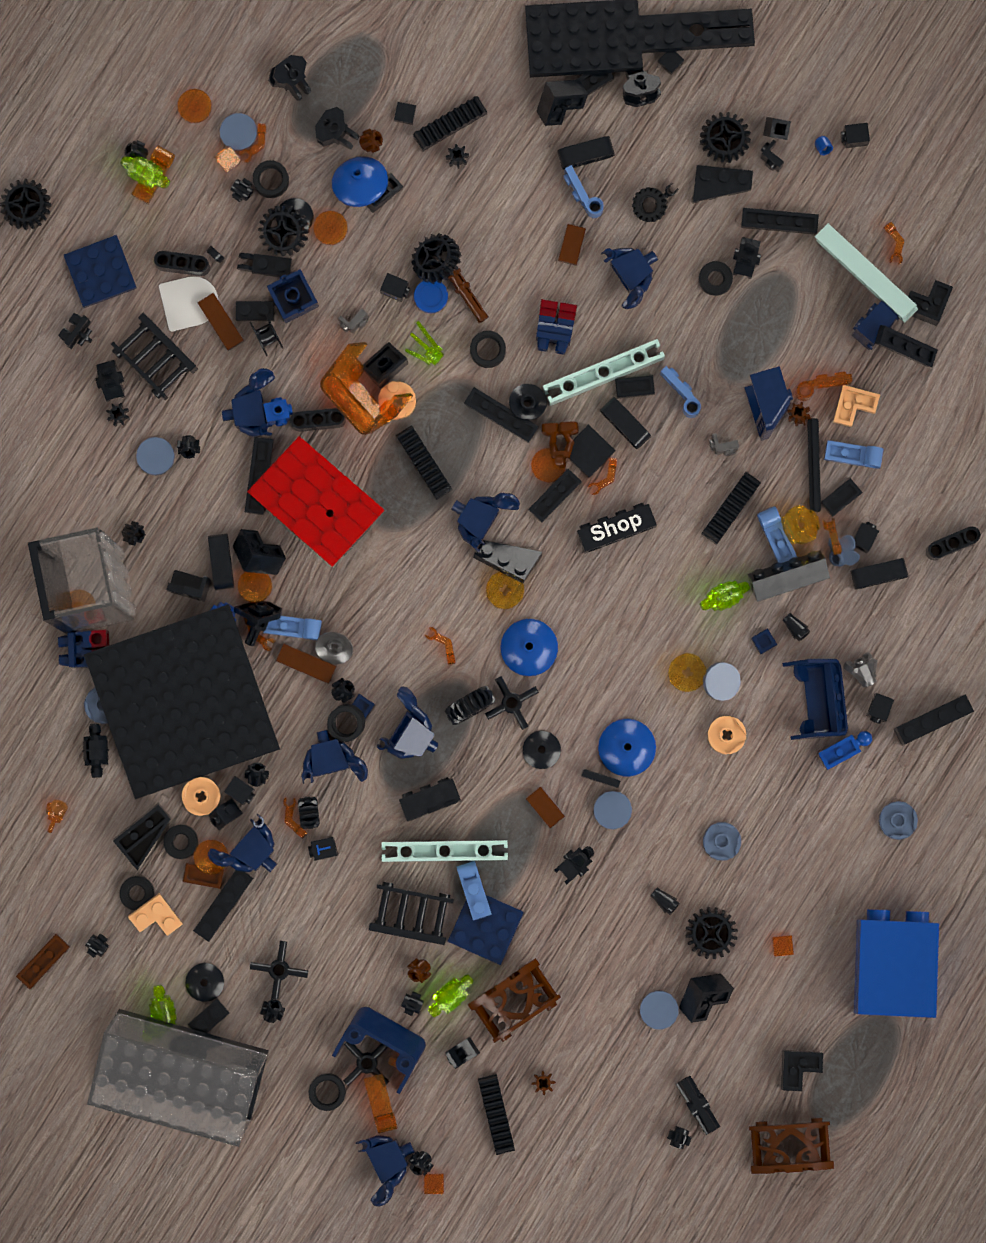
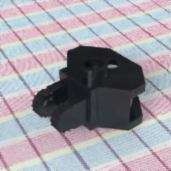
M290 55L271 69L268 81L272 87L284 88L286 91L289 90L297 101L302 99L301 93L295 86L297 83L305 94L311 93V88L304 79L306 78L304 73L307 62L303 56Z
M632 71L625 72L627 82L623 85V100L625 104L640 107L655 103L661 95L659 88L661 85L660 78L647 74L646 71H636V74H632Z
M338 107L325 110L315 125L317 143L323 147L333 143L339 145L340 143L351 150L353 145L343 138L345 134L356 140L360 137L356 132L348 128V125L345 123L344 111Z
M742 237L739 249L735 248L733 259L736 260L733 275L737 276L739 274L752 279L754 267L759 265L761 254H758L761 241Z
M111 360L97 364L98 377L95 379L98 389L101 388L106 402L118 397L124 398L125 393L122 384L124 377L122 371L118 370L116 361Z
M587 846L582 850L579 847L575 852L570 850L563 856L565 860L554 871L557 873L560 870L567 878L564 881L566 885L577 875L582 877L589 870L587 866L593 862L590 859L594 855L593 848Z

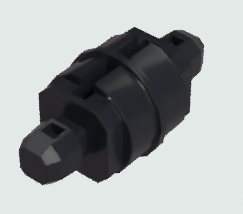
M90 724V736L83 737V760L85 766H91L92 778L102 777V765H108L109 760L107 736L100 735L101 727L99 724Z

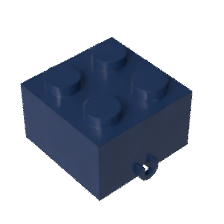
M301 269L289 275H282L279 280L267 286L285 324L319 307Z
M883 301L879 304L874 303L865 314L867 317L864 318L862 316L853 327L855 331L852 336L868 350H872V347L875 345L880 325L890 328L896 320H899V315Z

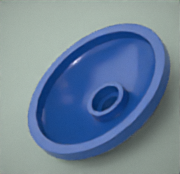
M355 157L345 161L336 169L332 178V189L336 198L345 205L352 207H363L374 203L384 194L388 185V175L385 167L379 161L370 157Z
M523 619L517 621L505 631L502 637V658L508 668L519 675L536 676L542 674L552 666L557 657V638L552 629L539 620ZM527 643H531L533 645V648L531 650L526 649L525 646Z
M621 719L611 723L603 731L599 739L598 752L602 763L609 771L619 776L630 777L642 773L651 765L656 753V743L652 732L646 725L633 719ZM626 743L631 745L629 751L624 749Z

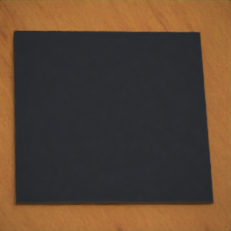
M229 604L84 654L135 799L280 750Z

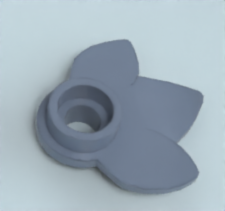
M834 533L830 536L828 541L831 549L829 560L834 566L840 567L845 564L852 566L859 561L860 555L854 551L855 540L853 536L845 535L841 539Z

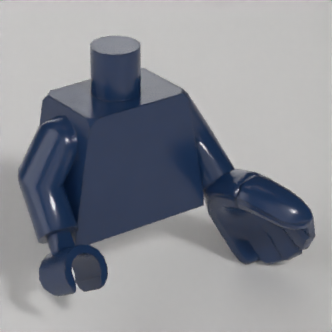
M633 248L605 249L601 252V255H607L604 262L610 261V266L629 293L627 299L622 304V308L632 309L638 306L642 301L644 292L648 290L653 279V269L650 265L658 260L656 254L651 251L643 256L639 249L634 250Z
M260 368L250 375L249 384L242 388L235 395L234 399L231 400L232 409L222 410L223 422L234 420L236 428L251 437L272 435V433L267 432V429L272 427V425L266 422L261 390H259L275 379L274 373L271 370Z
M499 493L495 497L481 496L474 499L470 498L467 505L456 500L451 510L460 515L457 523L459 524L458 531L462 539L477 552H480L477 547L479 544L485 546L482 540L499 514L498 508L518 510L520 502L511 493Z
M402 686L398 689L397 697L408 711L390 740L386 737L379 739L385 743V746L377 744V748L379 750L387 749V752L400 759L412 758L414 756L421 757L425 750L433 753L438 747V742L432 740L434 737V733L431 730L432 724L427 714L417 706V699L408 687Z
M328 730L317 732L319 743L311 745V749L306 752L303 761V773L301 775L303 784H305L304 780L306 778H310L311 783H313V777L350 768L361 782L367 779L368 768L365 762L355 756L353 750L345 742H339L338 739L330 741Z
M257 814L259 817L257 822L250 819V822L254 825L253 828L230 854L215 849H210L208 852L209 859L217 866H231L237 871L252 872L253 870L257 871L263 866L270 873L277 866V863L270 858L274 852L273 847L275 845L272 833L259 814Z
M376 1135L366 1140H359L356 1144L361 1143L363 1145L362 1150H358V1152H367L383 1184L370 1199L374 1206L380 1207L391 1199L394 1187L402 1181L407 1172L406 1166H408V1162L405 1157L415 1153L411 1142L400 1146L397 1139L393 1140L389 1136Z

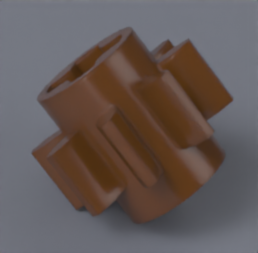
M369 128L363 131L359 143L363 150L374 153L380 150L379 147L382 146L383 137L380 132L375 129L371 131Z
M803 402L798 405L792 403V410H787L788 414L791 415L788 417L789 422L794 421L795 427L798 424L805 426L806 419H811V416L807 414L810 408H805Z
M416 958L407 966L409 969L408 977L414 982L420 981L423 983L431 976L429 972L431 970L430 964L424 959L418 960Z
M542 1070L541 1076L534 1074L537 1080L532 1082L531 1085H537L536 1093L541 1090L543 1095H545L546 1090L553 1091L550 1086L556 1082L550 1081L551 1073L546 1076ZM540 1078H541L542 1080H544L545 1078L548 1079V1081H547L548 1086H547V1087H545V1086L539 1087V1085H540L539 1079H540Z

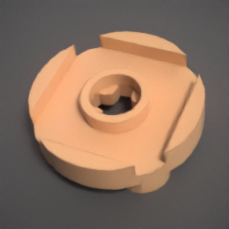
M392 381L381 389L378 396V405L387 418L399 420L413 413L416 407V396L408 384ZM400 396L402 403H398L396 406L393 405L394 401L392 398Z
M731 716L717 718L712 722L707 732L710 746L716 752L723 755L739 751L746 740V729L743 723ZM724 730L732 732L730 735L731 740L728 741V739L722 738Z
M205 777L189 781L182 791V801L185 808L190 813L198 816L209 815L219 806L221 800L219 787L215 782ZM204 791V795L207 796L206 800L199 802L196 794Z

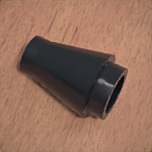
M789 613L782 620L793 638L799 642L810 633L809 626L793 616L792 613Z
M658 887L650 895L663 912L669 915L680 904L677 898L660 890Z

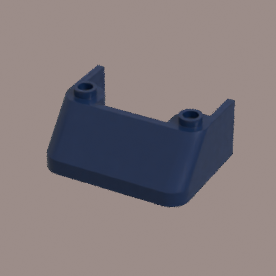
M780 366L751 374L752 385L744 387L761 441L769 439L787 412L790 401L793 400L791 390L786 388Z
M805 659L782 663L783 667H794L793 673L795 678L799 682H804L808 720H804L801 723V735L790 736L791 740L846 735L848 723L840 662L837 659Z
M362 1007L356 1012L332 1056L336 1057L345 1041L350 1044H359L365 1035L372 1037L400 1053L396 1060V1067L401 1073L406 1075L397 1090V1093L400 1094L423 1054L426 1042L418 1034L372 1008Z

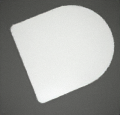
M193 276L159 285L170 331L201 325L208 321L197 302L212 293L218 299L217 292L209 281Z

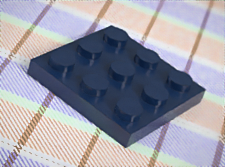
M117 235L64 254L83 308L137 289Z
M486 895L492 915L473 921L466 899L448 942L501 965L524 912Z

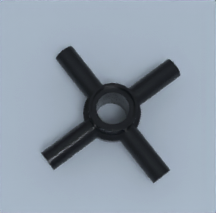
M502 676L496 678L495 681L504 697L501 705L485 713L487 719L489 720L506 711L507 713L514 714L522 730L528 728L529 726L520 709L523 701L539 693L536 686L518 695L509 691ZM509 698L517 700L518 704L515 708H509L506 705Z
M280 941L277 960L273 961L270 965L251 962L250 970L269 972L270 976L274 979L271 999H279L281 980L287 978L288 975L308 978L309 970L289 968L288 963L285 961L287 941ZM277 964L284 967V973L281 976L276 975L274 972V967Z
M348 1042L344 1044L357 1058V1067L343 1080L347 1086L361 1073H371L384 1087L390 1082L377 1069V1058L388 1048L386 1045L381 1043L372 1053H362L354 1044ZM370 1058L372 1065L369 1068H364L361 1065L363 1059Z

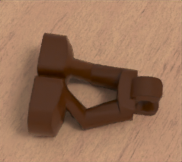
M574 421L560 422V424H542V434L550 437L551 458L555 459V464L559 468L566 467V459L570 458L575 443L571 435L579 433V424ZM559 435H563L567 442L563 451H559L557 448L556 439Z

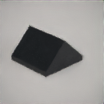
M388 342L366 361L361 368L381 389L408 365V359Z

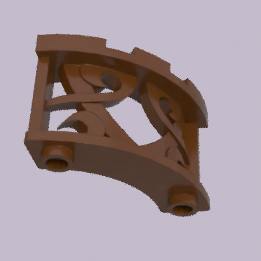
M536 958L468 1004L471 1011H476L494 1038L492 1039L494 1043L498 1040L504 1042L510 1038L512 1031L543 1010L547 1009L549 1011L557 1006L556 1001L561 998L559 994H556L538 966L540 964ZM531 973L539 984L534 985ZM521 981L523 983L522 987L527 985V988L519 990L516 988V984ZM541 987L548 996V999L544 1002H539L538 997L543 994H534L535 989ZM506 988L517 994L528 992L523 1013H512L502 1010L507 1002ZM497 996L503 999L499 1008L495 1007L499 1004L494 1001ZM533 1004L539 1007L535 1011L530 1013ZM485 1008H487V1009H488L489 1011H491L493 1014H492L491 1016H489V1014L487 1013V1011L485 1010ZM497 1015L501 1016L498 1019V1025L501 1022L506 1023V1028L502 1031H499L493 1022V1018ZM510 1019L520 1020L519 1022L511 1026Z
M811 1118V1122L768 1125L767 1121L756 1122V1126H749L753 1154L751 1174L793 1173L806 1170L834 1169V1161L830 1160L828 1134L830 1121H823L822 1118ZM795 1128H806V1129H805V1132H804V1134H803L802 1132H800L799 1130H797V1129H795ZM814 1128L819 1129V1143L816 1144L811 1142L817 1138V1134L812 1136L810 1133ZM777 1129H785L778 1135H776L774 1131ZM760 1132L770 1133V1138L764 1139L766 1143L770 1144L769 1147L761 1146ZM790 1134L799 1138L807 1146L797 1153L795 1163L790 1162L785 1152L776 1149ZM819 1146H820V1156H819V1153H818V1151H817V1149H816V1148L819 1147ZM761 1150L766 1151V1154H765L764 1160H763V1164H762ZM810 1150L811 1153L806 1154L809 1156V1159L807 1161L802 1160V1154ZM773 1154H781L783 1161L780 1163L776 1162V1157L778 1156Z

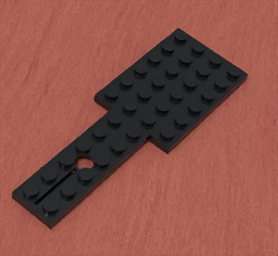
M604 0L525 5L530 78L643 71L642 53L755 46L752 8L639 15L638 0ZM694 24H700L703 26L704 32L700 36H694L689 30L690 27Z

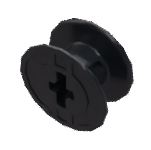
M265 314L269 324L255 330L253 324L249 323L267 357L268 354L264 347L278 341L282 349L283 346L267 314Z

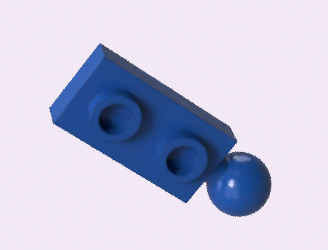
M868 731L860 732L857 739L850 735L819 752L818 755L825 768L829 770L860 753V745H870L872 735Z

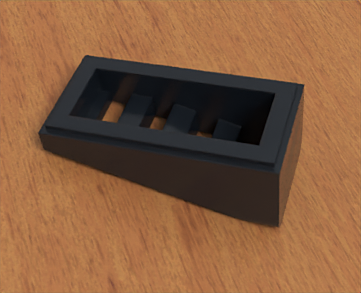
M392 173L388 175V181L393 185L394 189L392 190L387 185L386 190L388 193L384 192L381 199L379 198L374 203L367 205L372 213L382 207L403 188L402 184Z

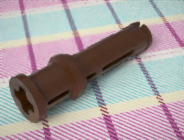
M458 268L459 270L453 271L454 276H448V280L454 286L455 293L461 295L480 324L488 319L489 316L469 288L470 283L466 282L460 273L461 269Z

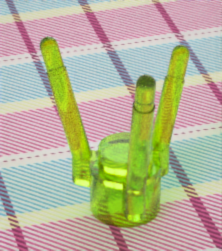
M417 321L416 324L433 347L427 346L414 333H410V336L427 350L424 354L427 358L409 349H405V352L424 361L428 365L432 363L435 366L444 356L441 352L443 349L436 344L422 324Z

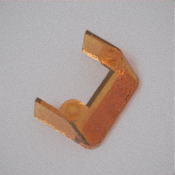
M366 342L348 344L320 381V387L324 394L362 435L371 434L396 418L413 397L411 393L398 394L380 405L361 384L359 378L363 374V365L357 358L368 345Z

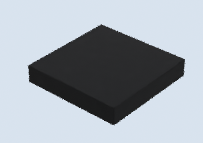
M588 424L573 439L575 443L568 459L590 478L616 450Z

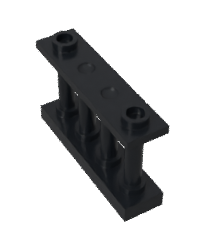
M143 312L138 317L141 321L140 327L119 347L113 341L111 343L114 348L112 352L119 359L123 357L154 388L151 392L158 399L162 397L166 401L168 397L164 391L184 372L190 371L194 374L198 368ZM150 330L154 334L153 340L131 360L124 352L145 331L148 332ZM163 344L167 348L166 354L144 373L137 365L158 345L161 346ZM176 357L181 362L179 367L161 385L157 386L151 378L171 358L174 359Z
M382 882V885H377V888L383 889L377 920L374 923H370L369 931L445 945L446 937H443L441 932L447 902H454V899H450L451 895L439 893L438 897L393 888L394 884ZM390 891L402 893L396 924L394 923L393 927L386 926L385 922ZM409 895L421 897L416 924L412 931L406 930L404 925ZM428 899L440 901L434 931L431 934L424 933V929H422Z

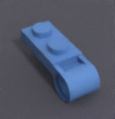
M572 165L565 168L563 178L568 186H572L574 190L572 195L575 201H580L589 217H600L604 207L602 200L597 197L589 199ZM592 204H597L600 209L594 212L589 207Z
M664 367L660 375L686 401L683 406L684 415L688 418H695L700 412L701 404L693 396L692 388L687 382L684 381L682 383L677 378L679 375L673 368ZM687 405H696L697 411L693 413L689 412L687 410Z
M827 440L824 460L869 468H881L884 449L876 446L865 447Z
M774 506L758 513L757 517L777 562L783 563L793 557H797L783 527L777 508Z
M281 616L280 619L270 621L263 633L318 640L322 621Z
M475 861L456 866L473 921L492 915Z

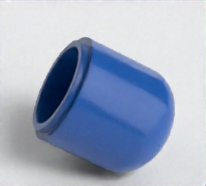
M820 136L816 139L815 147L820 155H828L833 150V145L826 136Z

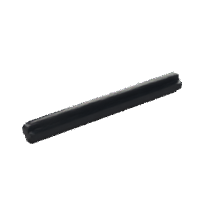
M811 418L807 420L810 512H820L819 420Z

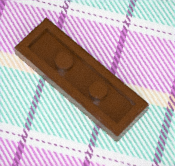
M214 293L197 302L228 351L244 342Z
M283 644L276 660L283 665L327 684L330 683L337 667L286 644Z
M55 934L16 977L31 990L66 953L70 946L58 934Z

